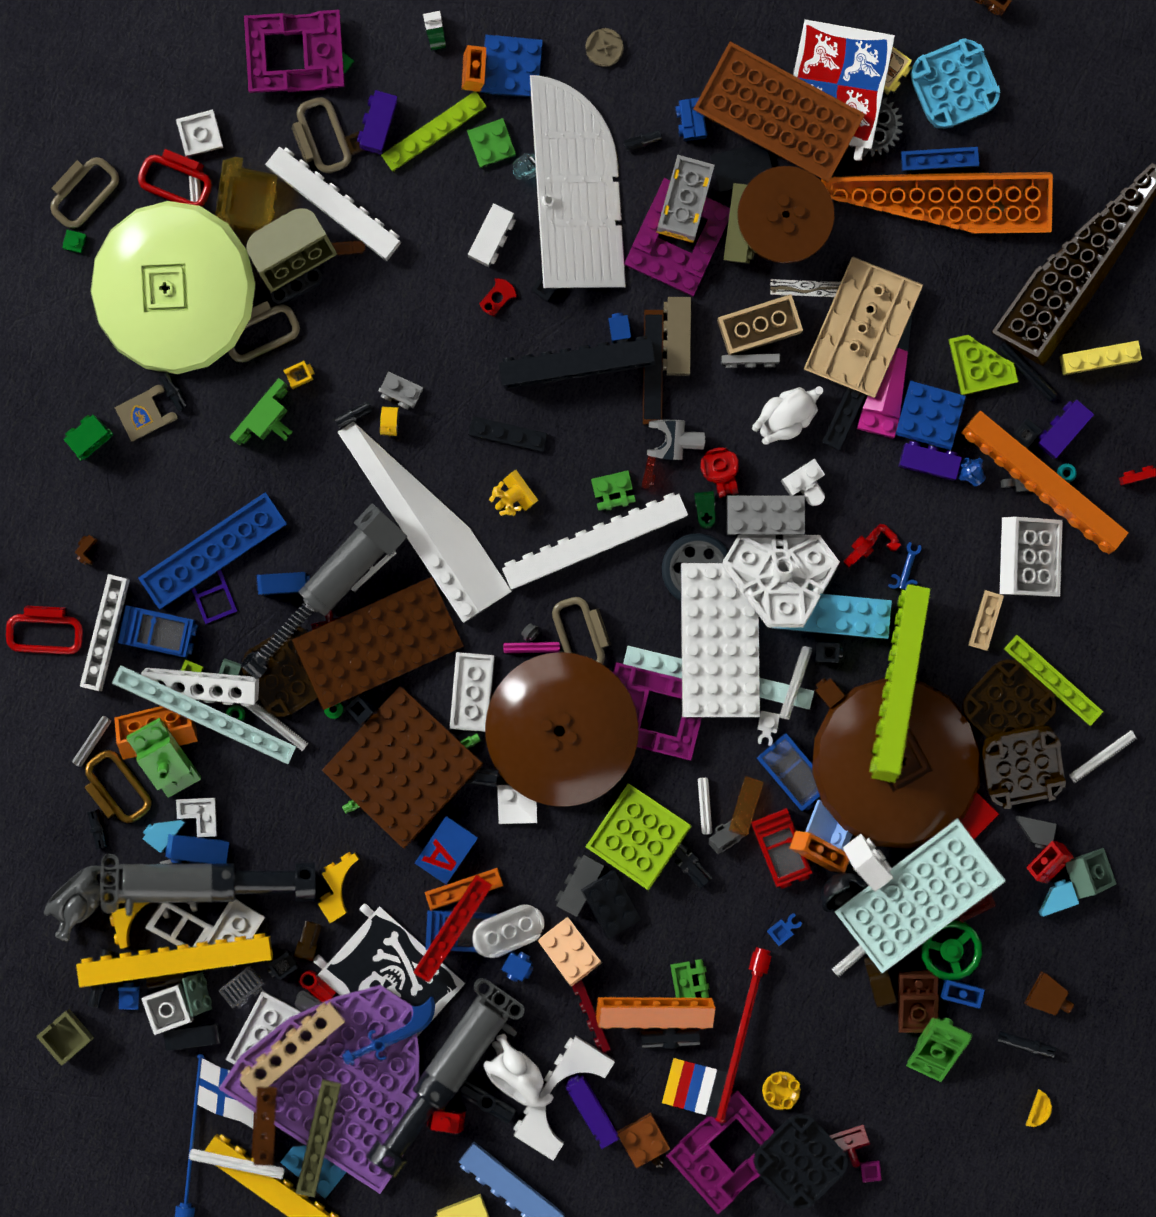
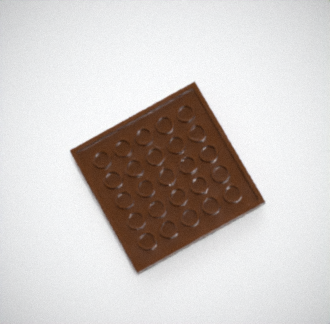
M399 686L379 708L380 711L370 717L322 771L405 849L483 763L405 689Z

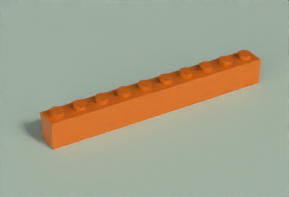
M981 410L961 432L969 442L976 444L982 453L993 458L998 466L1005 468L1013 478L1022 482L1027 490L1033 491L1043 503L1050 505L1055 513L1063 516L1072 527L1079 529L1087 539L1096 543L1101 551L1108 554L1112 553L1129 533Z

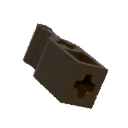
M870 957L865 958L864 963L876 1007L880 1008L896 1004L888 971L886 970L881 973Z

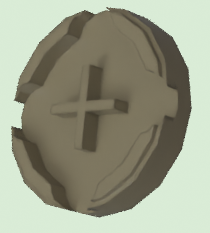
M608 28L598 29L587 38L585 45L586 54L595 65L601 67L612 66L621 58L623 42L619 34L614 30Z

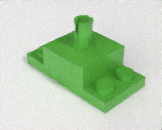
M280 378L276 380L230 436L238 445L241 443L245 444L251 437L249 433L251 431L262 440L272 430L284 441L288 439V436L283 431L289 436L292 434L293 431L280 422L287 413V410L277 400L278 398L280 400L283 399L288 392L286 390L288 386Z
M160 718L127 735V741L137 753L138 764L157 790L162 789L168 798L201 780V775Z
M932 1018L918 1038L916 1048L908 1059L906 1066L942 1082L969 1043L971 1034L952 1026L953 1021L949 1018H943L942 1020Z

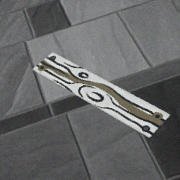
M771 279L770 294L835 297L841 282Z

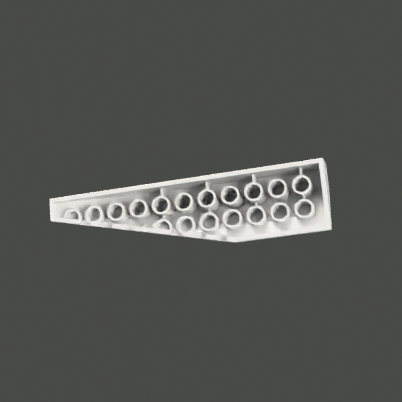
M352 422L338 431L349 451L401 530L408 536L407 539L463 623L512 592L471 529L356 423Z

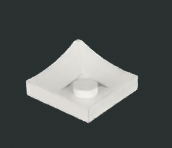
M497 785L499 824L537 823L536 801L521 795L510 785Z

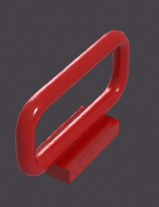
M167 149L164 150L162 156L150 155L147 157L138 175V182L142 189L172 202L202 207L205 205L212 188L211 179L202 172L205 165ZM157 162L202 180L204 188L199 200L192 202L146 182V175L150 165Z
M27 605L24 608V614L13 615L7 621L6 642L9 648L17 652L74 654L79 651L82 645V625L76 618L65 616L66 607ZM16 622L71 624L75 628V642L71 647L17 644L13 639L14 624Z

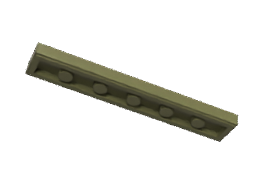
M325 1079L321 1081L296 1194L315 1197L341 1087L339 1082Z

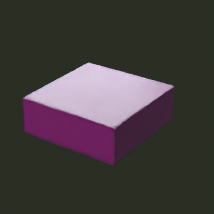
M879 1160L860 1162L863 1183L882 1181Z

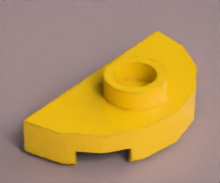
M1040 1089L1037 1091L1026 1126L1036 1127L1041 1125L1051 1115L1052 1104L1050 1099Z

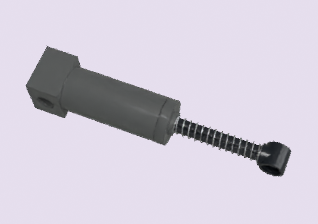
M373 503L354 522L358 528L298 591L304 597L302 607L295 611L296 613L292 615L287 623L285 622L284 626H281L282 628L275 633L274 637H271L272 639L264 645L263 649L261 648L260 652H252L245 657L241 667L252 677L258 679L266 672L270 657L277 653L276 650L280 649L281 645H284L283 643L287 641L288 637L290 638V635L294 634V631L301 626V623H304L305 619H308L312 612L319 611L326 616L384 552L390 556L408 537Z

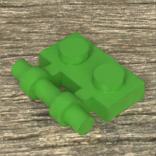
M629 471L591 479L595 498L603 496L604 502L597 503L598 511L604 509L606 511L612 510L613 507L621 505L626 507L629 506L628 504L636 502L634 495L626 496L625 492L633 490ZM620 493L621 498L609 499V495Z
M703 959L695 960L696 968H690L689 961L670 964L676 998H696L695 992L698 991L701 992V998L709 997L708 989L710 988L709 983L706 982L705 972L707 971L706 966L703 965ZM692 975H698L699 985H693Z

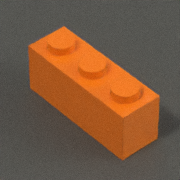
M795 832L789 849L830 871L845 873L849 863V858L845 851L812 833Z

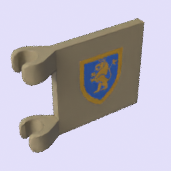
M156 385L148 391L115 407L131 442L178 419L176 413L173 412L163 417L161 416L153 400L154 396L164 392L161 385Z

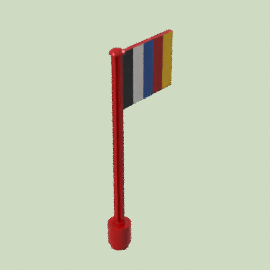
M756 947L755 952L752 953L749 970H752L751 974L753 976L728 1072L673 1058L662 1101L663 1104L715 1117V1120L719 1123L726 1122L725 1117L760 978L763 977V973H768L772 957L770 956L771 951Z

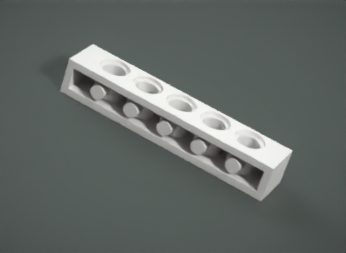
M108 574L80 687L96 691H102L130 579Z
M145 668L141 672L142 676L158 683L163 681L166 687L194 700H203L205 703L220 701L225 705L241 703L242 706H252L258 701L259 678L255 679L251 676ZM177 683H182L185 686V690L180 689ZM196 684L202 685L204 691H199L196 688ZM215 686H220L223 693L217 692ZM235 687L241 690V695L234 692Z

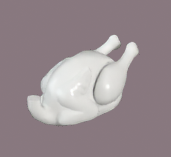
M818 386L811 391H805L803 388L798 387L782 392L779 397L771 398L764 405L760 417L752 426V430L757 432L760 429V434L764 437L762 442L765 445L777 440H789L798 436L802 428H806L817 413L818 408L815 403L823 393V388Z
M505 1034L496 1036L497 1041L492 1042V1046L496 1050L497 1057L491 1062L486 1061L484 1063L485 1071L492 1083L505 1094L525 1106L544 1107L551 1103L554 1098L551 1094L547 1093L544 1098L539 1097L543 1087V1078L539 1068L525 1054L513 1049L509 1045Z

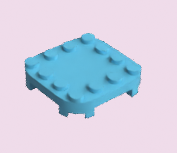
M967 38L960 39L958 42L926 55L923 54L913 64L910 74L913 86L927 119L935 128L945 129L956 126L989 112L997 104L1000 88L996 84L981 44L967 40Z

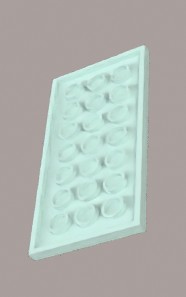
M957 818L892 867L890 871L893 876L892 880L876 892L870 886H867L839 907L835 913L880 972L883 973L1004 883L1005 879Z

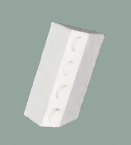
M1002 517L1000 594L1060 597L1063 520Z

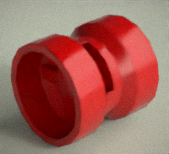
M735 477L725 483H716L719 498H723L727 494H738Z

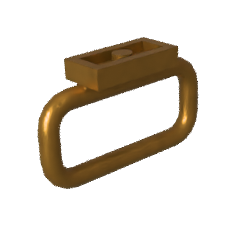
M104 750L86 764L85 774L91 783L85 786V789L108 819L115 814L122 822L133 823L150 810L152 804L149 794L117 753L111 750ZM105 758H111L144 801L143 807L130 816L123 813L93 773V767Z

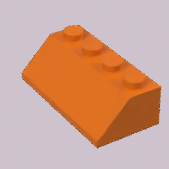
M162 706L114 717L116 742L122 759L137 757V753L127 741V735L160 718L179 746L198 741L195 722Z

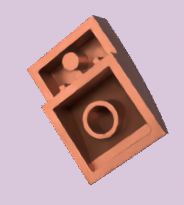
M898 970L899 1033H922L932 1018L938 1019V978L929 970Z

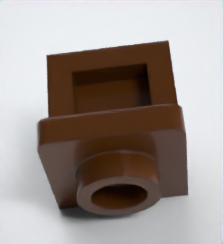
M92 535L83 536L78 542L79 547L75 551L78 555L77 559L84 565L87 563L92 565L94 563L86 556L98 541Z

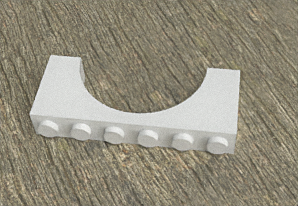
M575 1035L574 1039L570 1037L564 1046L567 1049L564 1055L559 1054L554 1062L557 1065L554 1071L549 1070L544 1078L546 1083L541 1089L539 1097L544 1098L547 1093L550 1094L559 1081L575 1073H593L605 1078L615 1060ZM527 1106L523 1112L526 1114L522 1121L518 1120L513 1128L515 1130L514 1136L551 1160H554L564 1141L558 1138L552 1131L546 1117V1106Z

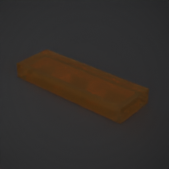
M745 776L728 831L743 836L748 835L764 782Z

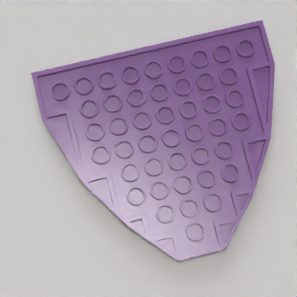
M377 985L336 996L325 1001V1004L332 1003L343 1016L345 1022L270 1084L269 1087H277L275 1126L307 1146L322 1079L341 1083L324 1158L381 1194L392 1176L372 1163L366 1157V1154L376 1140L382 1143L386 1141L417 1096L413 1091V1087L419 1080V1047L417 1034H414L379 1052V1057H387L385 1060L378 1059L375 1056V1051H372L355 1059L354 1065L345 1064L342 1057L345 1051L349 1050L352 1053L371 1044L368 1038V1033L371 1030L376 1031V1033L371 1035V1038H379L407 1025L412 1018L413 1005L384 986ZM322 1003L289 1017L240 1055L219 1089L256 1113V1097L240 1081L241 1071L249 1065L251 1067L257 1063L256 1059L263 1053L267 1055L272 1050L271 1046L278 1040L281 1042L287 1038L286 1034L294 1027L298 1029L305 1017L308 1015L312 1017L317 1013L316 1008ZM319 1018L315 1023L318 1027H324L327 1021L324 1018ZM309 1031L301 1033V1038L304 1040L312 1037ZM289 1043L286 1046L288 1052H294L297 1049L293 1043ZM279 1056L271 1058V1063L274 1065H279L282 1062ZM261 1068L256 1071V1075L262 1078L267 1075V1072ZM391 1156L385 1157L383 1162L390 1160Z

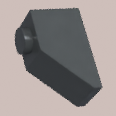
M1016 816V821L1029 841L1035 843V847L1045 849L1054 840L1057 824Z

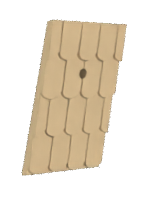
M852 257L804 370L875 398L915 307L923 284ZM869 306L874 308L873 312L869 310Z

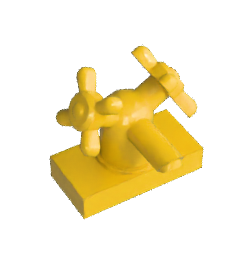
M517 470L511 472L503 479V482H499L498 486L493 488L492 496L489 499L490 502H493L495 497L501 498L495 505L496 510H501L505 507L504 511L499 512L500 516H515L516 511H521L522 508L526 511L538 501ZM504 483L508 487V490L505 492L501 490ZM518 501L521 506L514 508L513 504Z

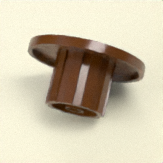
M792 166L774 167L757 175L746 186L738 205V226L747 245L759 256L777 263H794L807 259L824 245L833 227L834 205L825 185L812 173Z

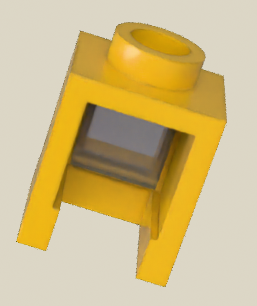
M305 361L283 370L292 389L312 381V375L315 374L311 364L307 365Z

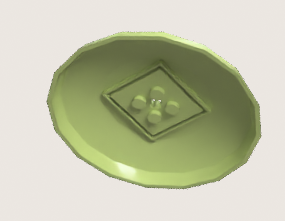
M171 201L136 209L110 230L95 257L91 284V296L98 324L117 351L145 369L173 374H181L208 367L235 347L251 318L255 291V280L248 252L228 223L201 206ZM165 282L167 286H170V290H167V293H165V290H162Z

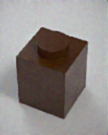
M823 678L816 684L817 689L814 691L828 708H831L845 697L831 678L827 680Z

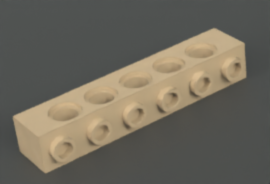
M324 1002L316 1008L317 1013L312 1017L310 1015L305 1017L298 1029L294 1027L286 1034L287 1038L282 1042L278 1040L271 1046L272 1050L267 1055L263 1053L256 1059L257 1063L251 1067L249 1065L241 1071L240 1081L254 1097L257 1095V1087H268L345 1022L343 1016L331 1002L327 1004ZM324 1018L327 1024L324 1027H318L315 1023L316 1020ZM309 1031L312 1037L304 1040L301 1038V1033ZM289 1043H293L297 1049L294 1052H288L286 1046ZM279 1056L282 1062L279 1065H274L271 1063V1058ZM261 1068L267 1072V1075L262 1078L256 1075V1071Z

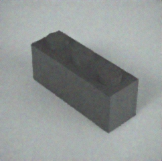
M583 854L582 858L578 856L573 865L576 868L573 875L569 873L564 882L567 885L564 892L560 890L555 899L558 902L557 907L576 917L586 901L581 889L597 880L604 867L603 864Z

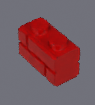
M1052 841L1027 866V869L1037 881L1048 883L1073 858V855L1063 843Z

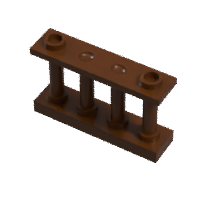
M257 1087L256 1113L254 1112L253 1165L273 1166L277 1087Z

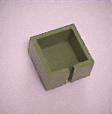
M70 1009L65 1011L36 1036L61 1066L94 1039L92 1034Z

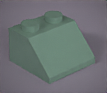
M1104 848L1075 857L1066 863V870L1077 899L1096 895L1116 885Z

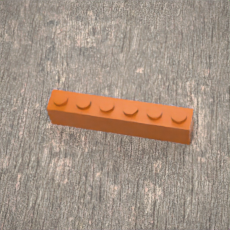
M598 997L596 1019L598 1027L605 1029L713 1028L715 1005L712 998Z

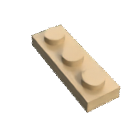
M987 590L984 591L968 646L988 651L1003 601V595Z

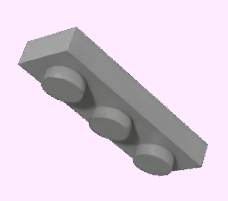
M780 354L721 356V365H726V368H737V365L744 364L745 368H754L756 364H764V367H775V364L780 362Z

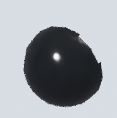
M839 873L832 876L826 881L821 890L823 910L835 912L839 907L864 890L867 884L859 876L852 873Z

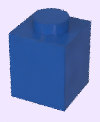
M623 313L612 314V318H608L612 343L622 339L631 340L628 315L623 316Z

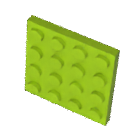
M628 783L586 845V848L649 890L692 826Z

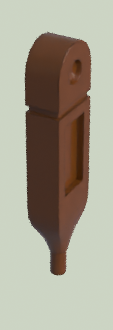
M362 241L331 243L337 255L361 254L366 249Z

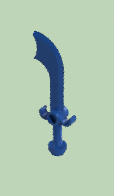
M429 997L420 1006H412L413 1015L407 1025L374 1039L371 1038V1035L376 1033V1031L371 1030L368 1033L371 1044L352 1053L349 1050L345 1051V1054L342 1055L345 1064L354 1065L355 1059L372 1051H375V1056L378 1059L385 1060L387 1057H379V1052L392 1044L421 1032L430 1024L435 1012L434 998Z

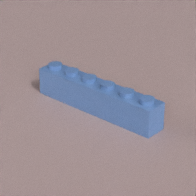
M473 1142L460 1158V1167L468 1174L472 1172L476 1175L475 1179L483 1186L487 1184L491 1187L490 1191L498 1198L502 1196L506 1199L505 1203L513 1210L517 1208L521 1211L520 1215L522 1217H564V1213L476 1142Z

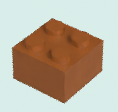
M651 1112L617 1131L636 1168L670 1150V1146Z

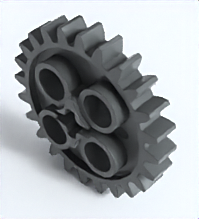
M887 98L881 101L879 115L885 114L888 117V121L882 123L878 119L875 133H881L884 136V140L876 141L874 139L872 149L864 148L863 156H866L867 152H870L871 157L874 156L875 152L881 156L882 150L888 153V146L895 147L893 140L899 141L900 139L896 134H902V130L898 129V127L903 126V123L898 122L902 115H896L899 109H892L894 103L887 104ZM879 127H887L888 130L886 131V130L881 129V128H879Z

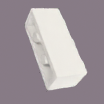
M493 203L468 253V257L487 267L491 263L495 264L499 255L496 252L499 246H504L507 240L505 234L515 224L516 220L513 219L514 213Z

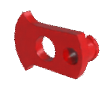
M496 278L495 286L479 303L482 310L490 316H495L510 298H516L515 289L508 281ZM496 292L503 295V300L500 303H495L492 300V295ZM490 304L492 310H486L485 306Z

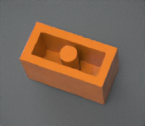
M467 45L463 54L462 90L481 91L485 83L486 47Z

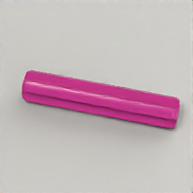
M504 643L503 651L504 653L560 652V643Z

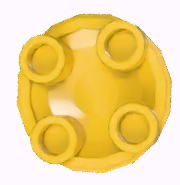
M780 1071L773 1073L767 1077L763 1084L762 1093L764 1100L774 1109H791L799 1099L800 1084L788 1072Z

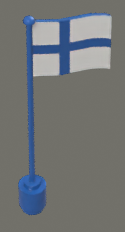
M203 1054L197 1056L199 1060L189 1155L194 1147L198 1105L217 1115L238 1120L253 1129L254 1111L219 1089L230 1070L221 1068L203 1059ZM189 1158L184 1202H180V1206H176L175 1217H194L195 1207H191L192 1203H188L192 1160Z

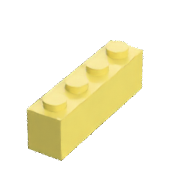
M1139 340L1067 353L1060 356L1063 376L1142 360Z

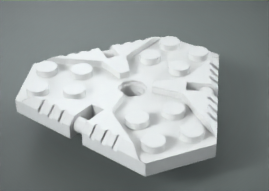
M738 535L723 560L722 566L730 577L733 578V581L736 582L741 592L746 593L748 596L747 600L755 608V611L768 628H803L818 603L820 594L824 592L840 561L820 535H783L782 539H776L775 535Z

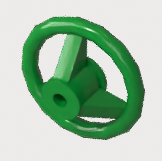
M953 920L941 930L955 927L964 930V933L956 939H948L942 943L932 941L933 935L922 943L921 951L926 968L934 976L943 980L957 981L970 976L979 966L982 957V942L977 932L967 923ZM971 938L974 943L975 954L971 964L961 971L958 960L964 952L962 945ZM929 948L940 951L941 956L950 962L953 973L940 971L932 963L929 956Z

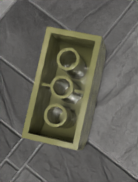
M303 208L295 209L282 215L277 220L253 233L246 247L251 260L270 292L277 290L337 255L315 214Z

